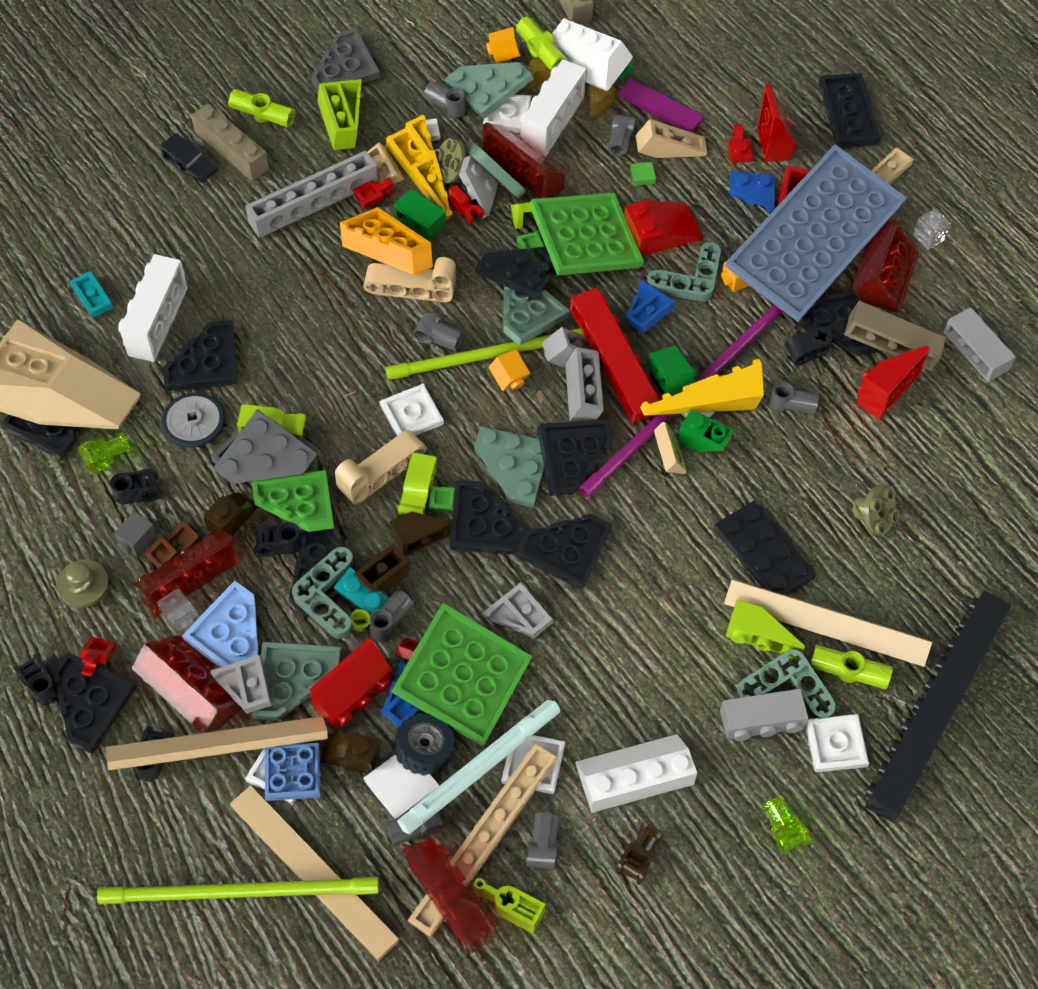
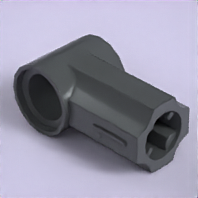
M429 82L426 86L424 99L447 109V113L451 117H461L465 114L466 102L463 90L459 88L448 89L436 82Z
M614 114L611 128L612 134L608 146V151L613 156L621 157L627 154L630 138L633 137L635 131L636 117Z
M425 313L413 331V335L421 343L430 344L434 342L455 351L461 345L464 332L442 323L441 319L432 313Z
M779 381L773 386L768 405L776 412H784L789 409L814 415L819 395L818 393L794 389L790 383Z
M395 591L380 610H376L371 614L370 634L374 640L378 642L388 641L392 637L396 626L413 608L414 602L407 594L402 591ZM378 624L387 625L384 628L377 627Z
M438 812L411 834L403 832L397 820L402 816L385 823L394 847L420 835L422 837L431 836L444 827Z
M547 812L535 814L532 842L529 843L527 867L554 870L559 816Z

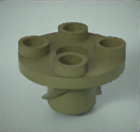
M448 138L439 149L435 150L443 183L452 184L460 178L459 173L465 157L470 156V154L465 152V148L460 140Z
M876 485L870 490L867 497H858L853 504L855 518L864 520L867 529L874 535L886 534L892 524H896L899 520V511L896 509L895 490L891 486Z
M74 561L67 565L57 578L56 588L60 598L73 609L92 606L108 595L109 578L107 572L102 565L95 561Z

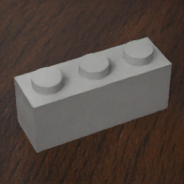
M971 307L948 319L943 333L987 382L1011 369L1016 358L1012 350L1004 345L996 332L991 330L982 317Z
M576 347L565 363L570 422L597 420L603 412L599 352Z
M801 689L723 700L720 709L727 740L744 741L751 736L757 735L770 737L782 731L796 733L805 727L808 720Z

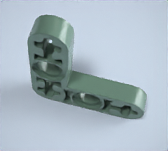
M470 140L464 146L465 151L518 199L526 192L517 181L474 142Z
M707 242L702 245L695 276L654 270L649 273L647 283L668 296L701 302L708 301L713 295L721 248L713 242ZM708 252H713L711 261L707 260ZM708 268L713 273L704 275L700 270ZM682 282L686 285V288L678 289L674 284ZM701 288H705V292H701Z
M338 547L332 550L299 579L292 588L296 604L331 636L337 639L349 636L352 631L351 619L324 593L350 567H353L352 552L346 547ZM340 557L341 559H343L346 557V562L344 563L340 561L339 563H337V558ZM325 571L330 574V578L323 582L317 580L316 575L319 572ZM303 590L305 592L308 590L309 595L306 596L303 594L300 596L299 591ZM319 604H326L329 610L321 615L315 612V608ZM333 615H334V619H335L339 624H342V623L344 622V625H345V628H344V629H342L341 627H338V628L336 629V627H335V622L331 619V618L333 617Z
M795 649L786 651L747 676L737 687L739 698L750 697L749 694L743 695L742 691L745 689L743 684L747 683L751 686L756 683L757 680L754 679L756 675L759 676L760 682L766 689L762 691L761 686L753 691L755 696L766 694L790 679L796 689H801L803 700L816 717H829L835 710L833 698L805 656ZM788 655H791L793 658L798 656L800 660L797 665L799 667L795 669L794 666H790L785 669L788 675L784 677L782 669L776 662L780 661L782 666L789 661ZM773 668L778 672L779 678L775 683L765 681L763 674L766 669ZM809 676L814 679L815 688L812 691H805L801 688L800 681L803 677ZM821 689L823 694L818 696L822 702H829L830 705L827 706L828 712L825 713L823 710L818 712L816 710V707L819 705L817 700L813 698L810 701L807 696H811Z

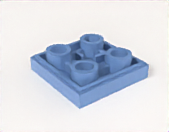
M319 743L265 748L266 801L321 798Z

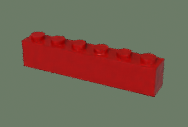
M596 287L571 297L569 309L590 348L599 352V364L632 425L656 416H644L640 407L646 401L648 403L661 401V396L657 391L653 390L648 373L646 371L643 372L640 366V359L636 352H632L627 335L621 332L616 315L614 313L611 314L605 295H601Z

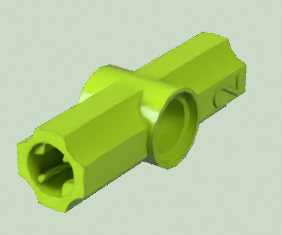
M523 17L516 25V31L527 42L532 56L535 58L540 57L551 71L555 66L558 67L562 59L567 61V58L555 45L552 34L549 31L543 32L532 18Z
M233 89L230 93L229 107L253 115L255 121L259 123L270 121L284 127H291L294 123L295 109L271 101L270 97L266 94L259 93L253 95L238 89Z
M819 645L815 646L810 663L813 669L837 675L846 683L858 681L885 690L888 688L893 671L892 666L864 659L856 651L844 653ZM851 664L856 670H851L846 665Z

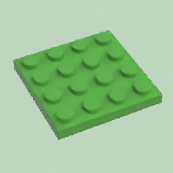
M615 193L531 199L529 206L557 276L642 267L644 260Z
M442 603L391 692L425 713L449 724L450 728L483 746L532 656L445 603Z

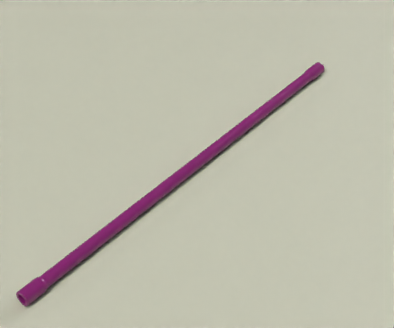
M774 304L697 377L695 382L718 374L784 311ZM675 414L655 416L596 473H593L579 487L581 494L586 498L591 497L623 463L655 434L654 430L662 422L667 423Z

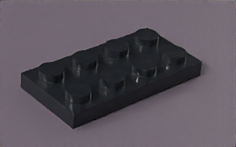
M862 73L820 76L818 83L835 145L840 148L879 144L881 137Z
M755 501L750 502L714 524V531L761 588L788 596L815 578V572Z

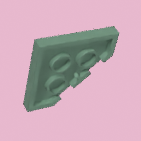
M519 62L460 66L446 77L444 81L450 89L459 88L463 90L465 102L484 119L534 78L532 73Z
M504 286L503 332L519 346L569 317L570 310L546 290L543 291L537 300H534Z
M480 426L474 446L475 453L485 463L488 472L494 481L500 485L510 503L534 508L545 470L539 439Z
M263 642L261 659L272 706L252 712L253 719L280 721L311 697L309 689L340 663L341 647Z

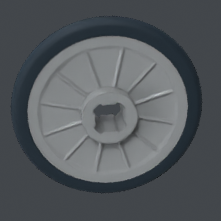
M188 393L177 397L168 404L162 414L161 425L164 434L173 443L183 447H199L210 443L221 433L225 423V413L223 407L215 398L203 393Z

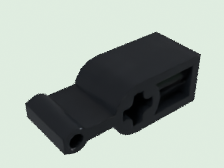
M177 133L160 145L164 160L183 174L192 175L200 183H204L218 171V167L204 158L198 148Z

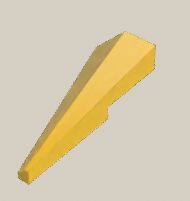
M421 115L407 122L405 129L386 137V148L426 198L444 209L447 221L452 216V210L450 209L448 195L443 185L436 153L431 143L430 132L427 129L426 118L424 115Z
M755 359L749 367L743 369L739 366L732 368L733 373L723 376L713 375L683 387V392L674 396L667 393L662 395L663 400L653 403L646 401L642 403L640 408L644 416L689 413L691 409L698 413L755 410L764 396L762 363L760 359Z

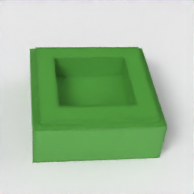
M652 162L630 164L633 186L656 183Z
M538 231L516 237V242L520 249L545 247Z
M431 486L429 512L453 513L455 488Z

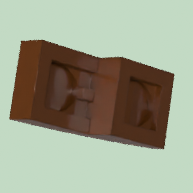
M182 521L166 538L161 536L144 555L160 571H163L191 551L202 538L185 521Z

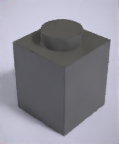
M134 511L114 532L117 547L125 554L131 553L137 558L157 537L153 523Z

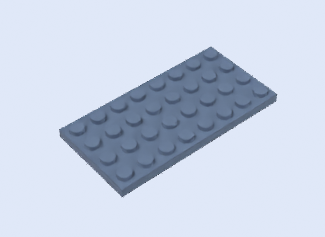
M834 144L728 259L725 267L799 322L905 203L907 197Z

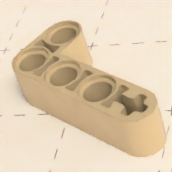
M440 257L435 261L434 270L427 269L420 274L412 275L387 264L372 263L367 267L363 288L368 293L376 295L449 302L453 298L455 288L456 264L450 258Z
M405 430L357 465L352 459L343 461L335 471L337 487L353 504H359L407 469L412 453L425 454L427 447L410 430Z

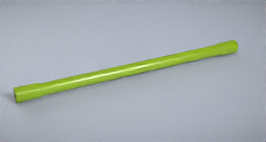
M580 328L571 330L575 333L583 335ZM552 334L534 337L520 346L516 342H510L411 363L385 366L387 379L393 380L408 377L412 374L495 358L515 349L520 353L543 348L542 342Z
M355 877L340 880L131 888L124 886L99 887L97 901L98 904H123L140 901L350 893L354 895L379 894L380 882L379 877Z

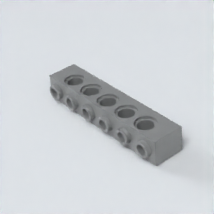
M363 151L245 205L248 222L257 236L261 238L353 195V189L371 180L377 184V165L368 153Z

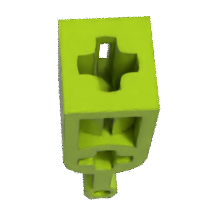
M241 405L237 423L239 433L255 411L259 409L295 437L302 439L306 415L301 413H284L282 410L274 407Z
M412 453L401 502L398 507V514H407L412 511L424 514L437 471V457Z
M476 878L473 884V893L477 897H484L494 902L495 911L500 917L534 934L545 913V903L511 886H503L497 890L485 884V881L481 878ZM508 898L512 899V903H508L506 906L502 905V901L506 902Z

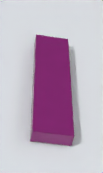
M631 78L619 91L620 98L679 129L694 133L703 122V115Z

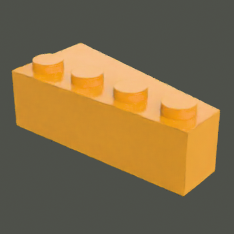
M379 207L340 222L342 246L412 275L420 274L424 270L433 267L431 242Z

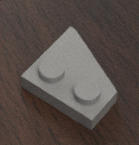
M471 155L467 156L463 160L459 176L467 187L470 198L472 200L476 199L482 208V218L490 214L499 183Z
M519 583L482 613L485 619L531 638H535L554 623L553 619L522 583Z
M259 655L210 670L214 679L246 714L272 706L263 662Z

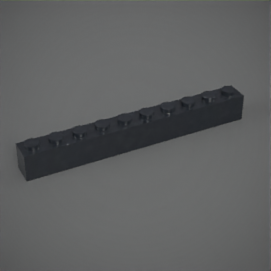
M983 591L979 599L974 596L967 609L972 612L969 618L963 616L956 629L961 632L958 638L952 636L945 649L950 652L947 658L941 656L934 669L939 672L936 678L930 676L923 689L927 692V695L924 699L919 697L912 709L916 715L913 720L907 718L900 730L905 735L901 741L895 739L888 752L893 755L890 762L884 760L879 768L877 775L881 776L878 784L872 782L868 788L865 797L869 798L865 808L895 823L1012 606L1011 604L986 591Z

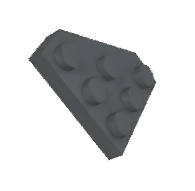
M354 28L335 35L333 44L330 49L326 50L320 61L319 68L311 76L312 83L318 93L319 83L362 79V83L380 78V71L357 29Z
M257 409L214 466L213 470L232 484L298 475L304 473L318 453Z

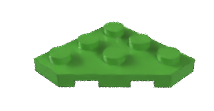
M326 470L252 481L253 498L256 506L288 522H292L308 532L334 528Z

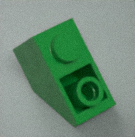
M691 409L680 426L678 443L698 453L724 451L735 430Z

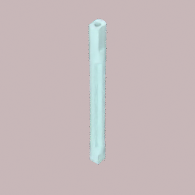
M546 700L412 807L410 811L397 820L403 832L411 834L559 714L560 708L557 703Z

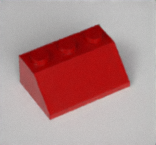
M370 638L309 689L314 711L320 717L323 716L324 721L334 731L339 727L348 725L355 713L360 709H366L379 692H385L392 684V668Z

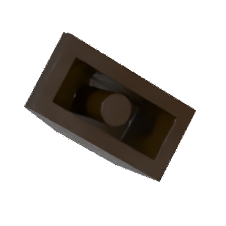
M239 492L219 497L203 515L207 530L227 543L255 512L258 506Z
M412 511L407 514H400L389 521L391 535L405 556L449 537L448 523L445 520Z
M392 544L357 570L354 576L370 593L390 590L409 575L410 560Z
M353 732L329 735L320 761L369 774L374 771L380 752L379 741L376 738Z

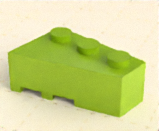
M362 79L319 83L317 103L333 150L355 148Z

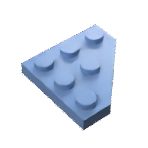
M234 581L182 635L184 641L219 667L258 656L254 594Z

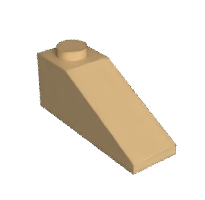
M649 119L636 134L638 152L648 156L672 158L707 155L704 136Z

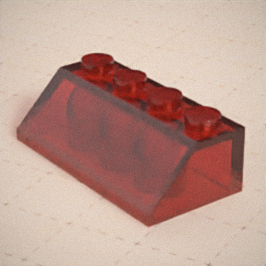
M488 122L483 124V151L511 177L539 199L553 198L564 190L565 174L560 168L555 167L545 156L538 154L528 143H524L516 137L514 132L507 130L504 126Z
M896 219L887 222L866 245L852 285L855 294L859 295L864 303L895 313L901 311L919 251Z
M221 529L215 533H210L193 547L185 548L177 557L163 562L158 569L150 574L141 576L133 586L137 596L153 617L157 616L240 563L234 538Z
M179 635L144 644L131 668L139 675L142 681L148 683L161 698L170 703L177 713L184 716L201 733L221 729L242 709L211 675L210 670L216 668Z
M430 838L402 849L407 865L467 956L496 937L494 928L497 927V924L489 912L483 914L478 906L481 900L473 888L469 891L463 884V881L466 880L464 874L457 865L452 867L447 859L450 857V854L442 842L437 844L434 838Z

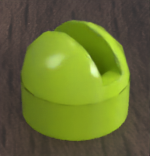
M357 609L351 613L350 619L353 630L362 632L369 627L370 614L367 611Z

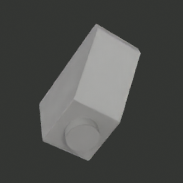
M563 327L542 342L547 361L563 368L566 367L565 363L576 347L592 350L583 335Z

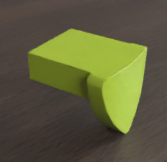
M530 202L511 204L515 229L523 228V213L531 212Z

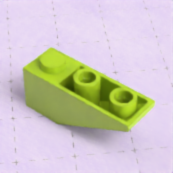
M736 600L726 637L731 638L736 643H747L756 646L761 651H773L782 655L788 650L795 649L803 654L805 645L765 609L751 603ZM791 655L787 656L789 659L800 660L798 656L794 658Z

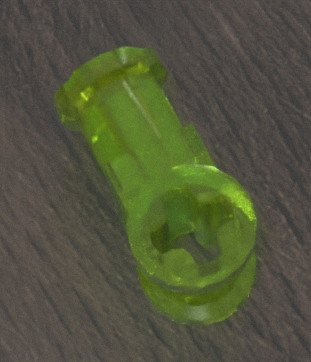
M123 432L119 433L118 437L107 442L102 437L95 441H87L78 448V454L84 458L86 470L89 473L100 472L106 466L115 463L113 457L124 452H132Z
M779 796L765 803L762 806V810L768 813L773 822L771 831L774 834L778 848L782 854L787 855L791 849L802 844L805 846L809 845L811 841L805 826L799 821L796 814H789L784 805V797Z

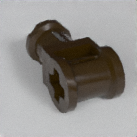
M642 825L638 829L640 834L635 843H630L615 870L617 874L623 873L635 879L638 885H641L647 874L653 857L652 851L656 843H659L662 839V836L656 830Z

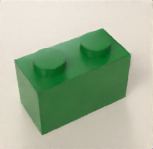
M412 189L393 205L394 218L428 241L446 226V212L439 205L433 204L423 194L417 193Z
M676 346L649 353L650 373L665 394L669 393L671 396L683 392V387L695 383L697 373L694 366L689 365L685 354L680 353Z

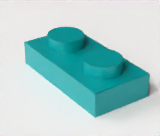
M91 271L70 281L71 287L92 319L113 309L111 301Z
M350 567L333 589L355 607L367 611L371 616L373 612L380 610L389 598L380 591L370 593L354 576L356 571Z

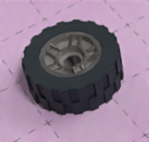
M418 713L415 716H409L407 720L401 723L394 740L393 751L397 757L396 760L403 765L404 769H408L414 774L418 773L426 776L427 774L433 775L437 771H442L445 765L449 763L455 747L453 730L449 728V724L428 713Z

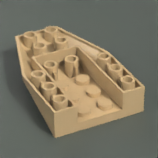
M17 319L0 342V412L41 425L119 429L141 397L138 391L84 355Z

